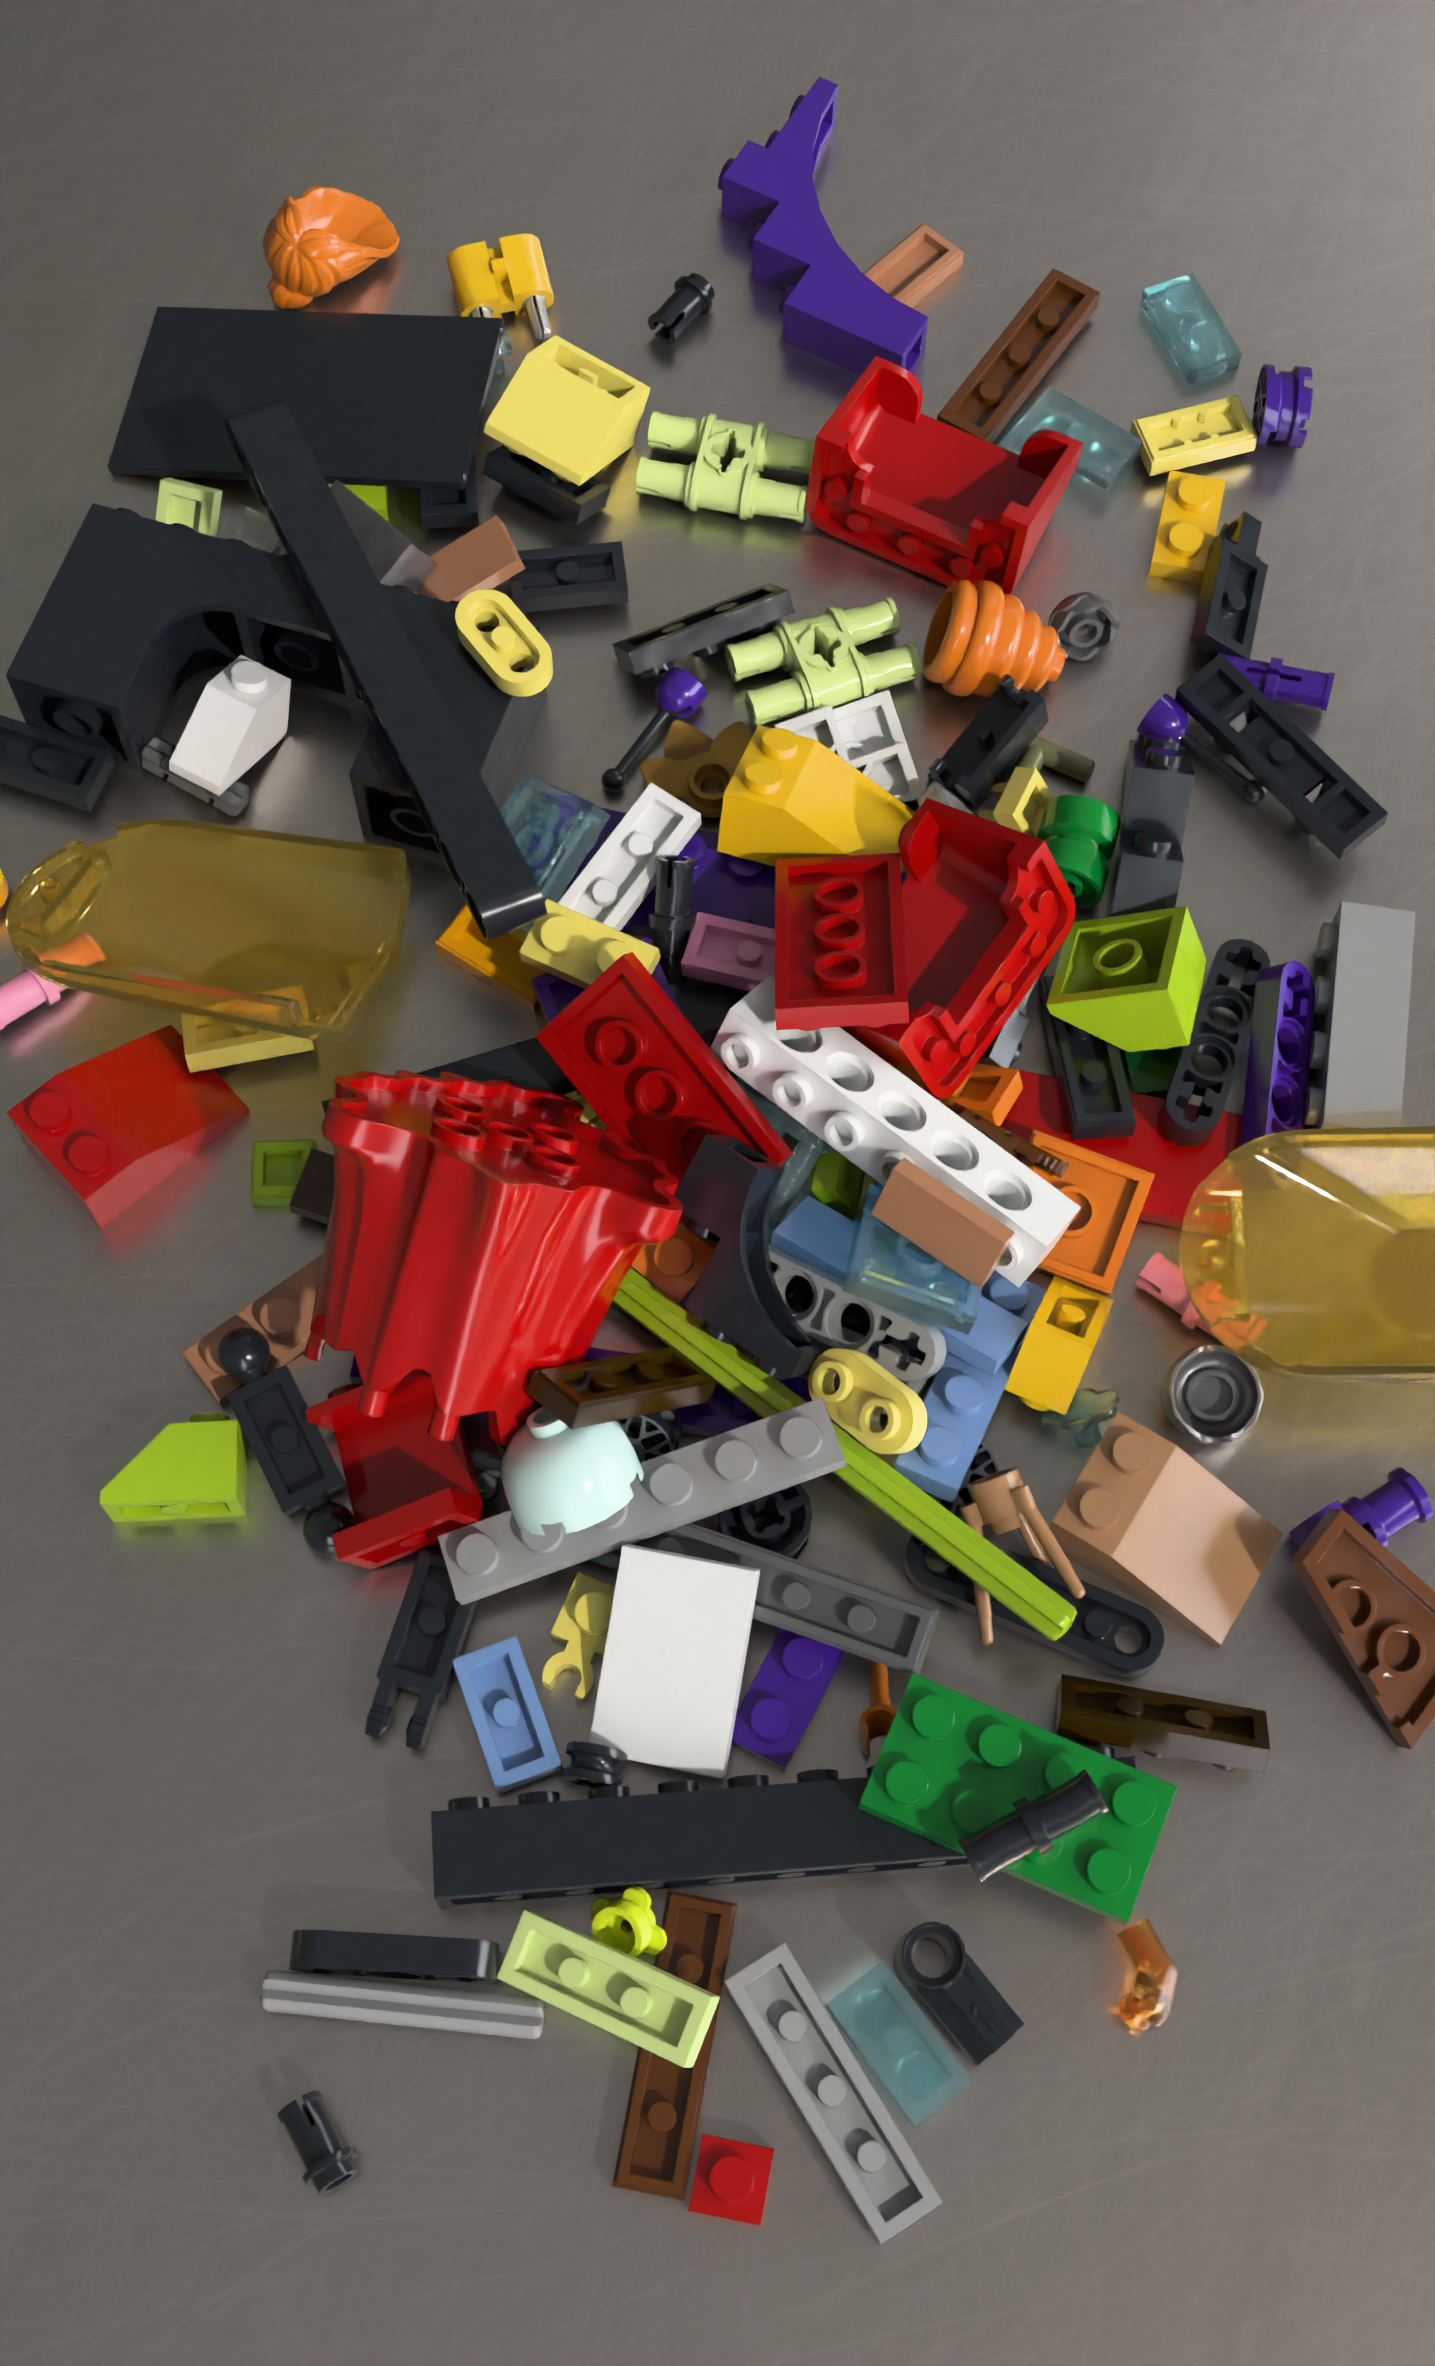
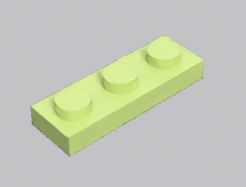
M532 1910L523 1911L497 1975V1979L683 2068L694 2066L720 1999L719 1996Z

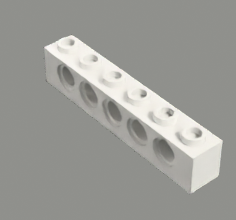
M770 975L729 1009L710 1047L711 1051L725 1067L883 1186H885L893 1168L903 1158H906L1013 1230L1015 1233L995 1270L1018 1288L1054 1248L1081 1208V1206L842 1028L827 1027L814 1031L800 1029L776 1030L775 979Z

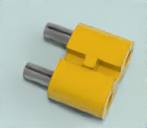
M528 233L499 238V246L487 248L486 242L482 241L457 247L447 256V265L460 317L502 318L501 313L514 311L515 318L529 317L534 338L542 339L541 328L544 339L551 335L552 332L546 309L553 304L554 295L538 237Z

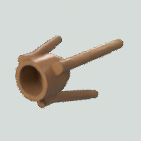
M1017 1467L995 1472L967 1485L973 1502L963 1505L959 1509L964 1522L981 1536H983L982 1526L986 1524L989 1525L992 1535L1002 1534L1017 1528L1033 1560L1052 1567L1045 1554L1046 1552L1071 1594L1077 1599L1085 1595L1082 1583L1038 1510L1028 1484H1023ZM973 1581L980 1640L982 1644L989 1645L993 1642L990 1594Z

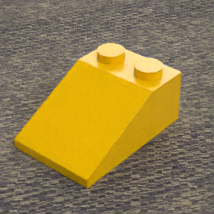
M758 725L723 795L717 852L776 867V860L899 853L898 839L900 832L916 812L816 739L796 735L790 730L783 728H769ZM900 858V868L902 876L905 867L903 866Z

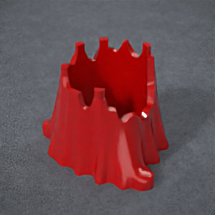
M397 1070L395 1075L359 1071L350 1075L335 1077L334 1099H331L328 1103L321 1127L323 1137L330 1141L334 1147V1194L313 1308L311 1332L304 1356L319 1362L326 1343L335 1351H353L363 1381V1388L356 1408L364 1415L378 1418L384 1414L390 1392L398 1386L403 1378L413 1369L424 1370L431 1375L434 1388L435 1408L427 1430L429 1435L439 1440L452 1441L454 1440L461 1416L489 1411L490 1437L500 1445H508L516 1432L527 1422V1418L534 1411L543 1407L526 1393L533 1372L582 1363L626 1273L643 1245H658L669 1240L675 1234L684 1206L674 1197L679 1180L668 1172V1163L628 1147L623 1143L625 1139L623 1135L581 1122L584 1111L583 1105L574 1099L553 1091L523 1087L497 1079L476 1081L450 1072H441L439 1078L427 1077L406 1070Z

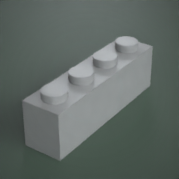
M1341 901L1332 923L1323 922L1321 925L1316 956L1318 959L1326 960L1325 976H1318L1316 980L1314 1013L1321 1014L1320 1032L1313 1031L1309 1060V1068L1317 1069L1315 1088L1308 1087L1306 1092L1303 1123L1312 1125L1311 1149L1386 1159L1400 1136L1416 911Z

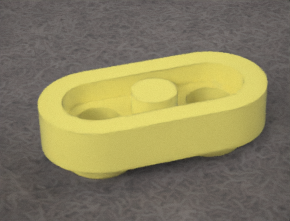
M482 589L471 592L459 602L455 612L459 640L499 689L512 696L527 697L537 694L547 687L553 676L550 646L507 595L492 589ZM485 626L495 627V629L491 632H482L479 630ZM521 667L531 669L527 672H514L516 669Z
M833 1348L823 1352L816 1358L809 1372V1393L812 1401L823 1397L829 1417L868 1449L876 1453L904 1454L918 1446L926 1432L927 1412L923 1401L912 1389L859 1350ZM836 1372H838L840 1376V1386L839 1389L835 1392L834 1378ZM885 1409L888 1414V1424L883 1430L880 1426L879 1418L881 1412Z

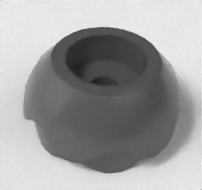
M1081 592L1063 599L1053 609L1048 625L1056 630L1058 647L1065 649V658L1070 657L1077 661H1086L1113 644L1120 620L1117 611L1108 599L1096 593Z

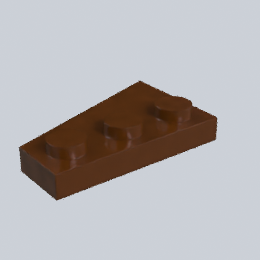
M1329 1508L1290 1562L1398 1747L1413 1749L1435 1718V1592L1343 1509Z

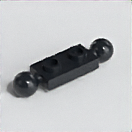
M250 1327L232 1329L220 1340L217 1358L223 1371L233 1378L241 1379L245 1386L227 1394L226 1397L282 1512L288 1516L305 1508L307 1516L303 1523V1535L308 1546L321 1555H337L332 1534L356 1525V1520L347 1507L332 1502L329 1494L347 1486L318 1425L307 1422L305 1409L309 1407L287 1365H284L268 1373L266 1367L269 1363L271 1352L265 1336L258 1330Z

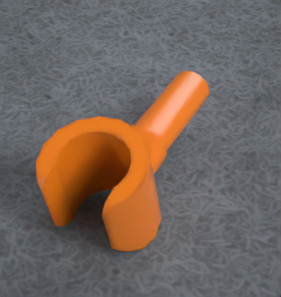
M870 1660V1707L863 1711L859 1720L861 1746L866 1756H870L871 1739L879 1735H888L897 1710L890 1706V1699L888 1698L887 1665Z

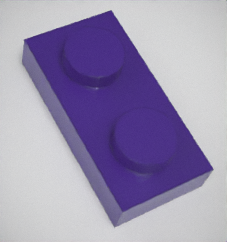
M781 1628L737 1710L731 1745L785 1773L847 1651Z

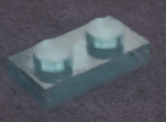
M1193 272L1143 289L1140 304L1189 385L1238 368L1242 352Z
M884 1960L826 2004V2009L913 2128L973 2081Z

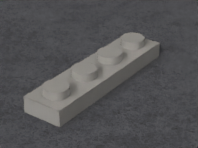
M786 1943L781 1944L725 1980L724 1986L878 2244H883L943 2203L942 2199Z

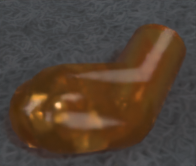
M1145 1918L1117 1934L1138 1971L1134 1983V1991L1121 1997L1119 2001V2011L1124 2022L1135 2031H1145L1151 2024L1161 2026L1171 2015L1178 1982L1176 1966L1150 1920Z

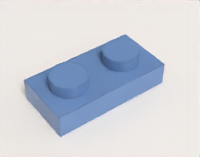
M517 1636L454 1658L453 1666L497 1793L501 1794L561 1771L563 1766Z

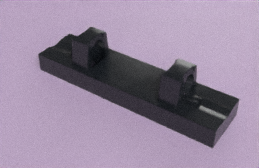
M1221 653L1176 689L1175 700L1182 705L1186 712L1214 738V741L1223 750L1231 754L1295 816V819L1310 834L1315 835L1339 860L1344 858L1364 839L1385 824L1388 812ZM1322 783L1323 785L1318 796L1311 803L1305 796Z

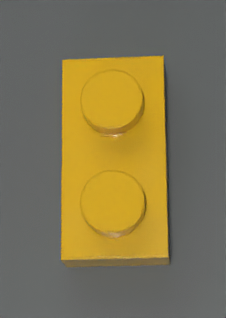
M1173 470L1169 471L1148 575L1202 585L1209 547L1216 535L1226 480Z

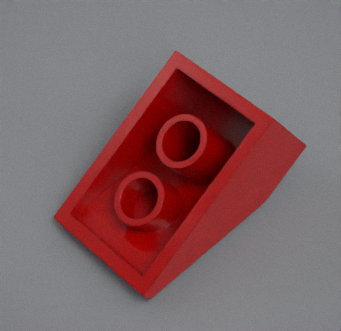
M170 1024L57 1073L6 1113L24 1144L95 1224L102 1229L248 1115L250 1111L247 1105L213 1069L190 1073L184 1053L183 1037Z

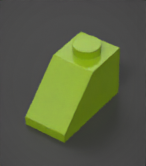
M199 1413L192 1415L189 1422L168 1424L100 1491L101 1507L113 1523L247 1516L248 1440L238 1420H230L227 1415L220 1413Z

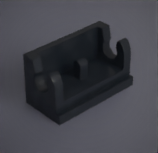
M1004 674L996 684L997 691L990 697L941 759L936 758L929 767L930 773L927 775L930 781H937L949 788L974 812L990 795L992 786L1003 779L1049 721L1045 698L1032 689L1027 695H1024L1014 686V680L1008 674Z

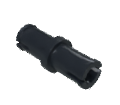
M679 855L656 856L655 864L657 865L654 909L648 911L647 925L653 928L652 946L659 948L661 955L659 963L669 985H678L688 982V977L682 976L681 961L689 940L690 930H693L697 914L691 912L693 872L696 859L684 856L682 861H679Z
M1085 1769L1079 1772V1775L1030 1802L1025 1796L1012 1803L1015 1809L1013 1812L971 1836L958 1840L981 1883L987 1880L988 1876L1035 1850H1038L1042 1856L1054 1849L1051 1841L1098 1814L1108 1812L1100 1792Z

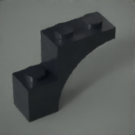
M1160 734L1145 735L1144 742L1130 740L1126 759L1122 819L1108 902V917L1175 908L1184 864L1181 844L1195 777L1189 748L1180 747L1181 741L1177 738Z
M705 1135L679 1183L674 1197L684 1206L682 1213L688 1216L685 1221L686 1226L696 1234L719 1243L684 1307L702 1319L700 1327L708 1335L726 1344L732 1345L736 1342L755 1355L752 1359L753 1364L764 1373L780 1380L809 1375L811 1366L816 1358L827 1350L815 1342L790 1313L776 1285L769 1256V1216L777 1185L785 1169L733 1135Z

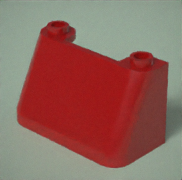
M875 356L816 435L806 496V511L810 520L817 528L831 536L947 586L956 580H968L972 584L977 581H991L1002 588L1003 594L1010 595L1019 582L1078 465L1083 442L1062 433L1044 429L1037 430L1029 435L1021 449L1020 455L920 413L923 394L919 381L905 368Z
M926 798L911 820L903 826L898 839L900 858L909 874L902 883L909 1023L887 1024L882 1027L845 1026L840 1028L933 1097L947 1098L954 1094L962 1085L1066 939L1074 922L1076 904L1074 896L1044 840Z

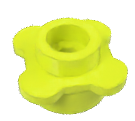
M631 1886L624 1891L623 1896L614 1899L601 1896L593 1902L591 1917L593 1919L592 1937L633 1957L642 1952L657 1955L665 1948L667 1943L665 1931L656 1925L655 1915L650 1908V1895L643 1888ZM625 1920L631 1924L633 1930L629 1928Z

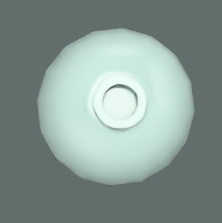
M545 1407L534 1411L527 1418V1423L513 1436L506 1447L501 1467L504 1492L519 1528L532 1535L543 1536L545 1534L541 1524L551 1525L561 1522L564 1532L567 1534L583 1530L606 1520L628 1504L634 1497L630 1483L635 1477L642 1482L644 1476L635 1450L619 1423L611 1421L571 1429Z

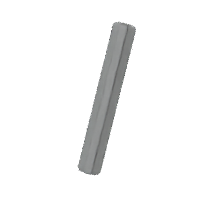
M280 1970L266 1972L260 1996L261 2007L269 2012L526 2039H537L540 2037L545 2016L544 2002L537 1997Z

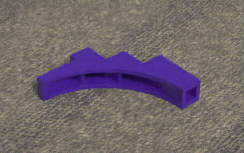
M819 77L806 96L801 94L797 97L790 111L788 121L780 131L775 130L771 133L765 147L748 140L735 159L729 158L726 161L718 179V189L722 191V216L753 229L748 243V250L752 252V278L784 292L779 306V314L784 316V342L860 376L875 356L897 364L912 373L924 356L928 317L891 297L865 276L837 244L820 210L813 177L819 154L836 125L838 84Z

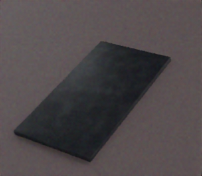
M158 306L107 467L111 474L249 480L233 449L223 417L280 395L327 484H333L337 479L344 485L464 490L502 337L505 333L503 318Z

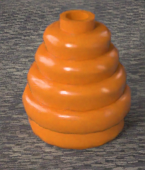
M956 580L951 582L945 589L932 617L923 651L922 669L928 681L942 683L943 689L955 696H969L973 693L978 697H991L997 691L996 684L1004 674H1008L1013 678V684L1018 690L1021 689L1029 693L1032 689L1038 692L1046 681L1056 682L1065 662L1066 651L1064 648L1058 647V635L1054 627L1042 625L1036 612L1024 610L1023 604L1017 596L1003 594L1002 588L991 581H977L972 584L968 580Z

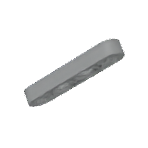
M768 1243L772 1271L775 1272L773 1275L782 1299L794 1319L809 1336L833 1348L859 1350L902 1381L907 1382L929 1378L940 1370L946 1358V1342L940 1330L932 1323ZM796 1275L807 1279L814 1293L811 1306L803 1313L796 1312L790 1308L785 1296L788 1282ZM851 1303L860 1304L866 1309L870 1317L869 1332L860 1341L850 1339L844 1333L841 1326L842 1313ZM889 1319L892 1321V1325H891L890 1327H889ZM887 1334L898 1340L913 1339L918 1335L920 1337L918 1348L926 1353L924 1361L912 1362L907 1365L908 1353L904 1349L892 1343L880 1345L879 1353L876 1351V1348Z

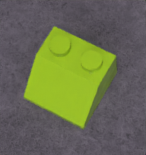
M1187 906L1073 922L1072 928L1063 942L1046 1005L1049 1013L1127 1052L1153 1049L1163 1050L1189 1045L1207 959Z

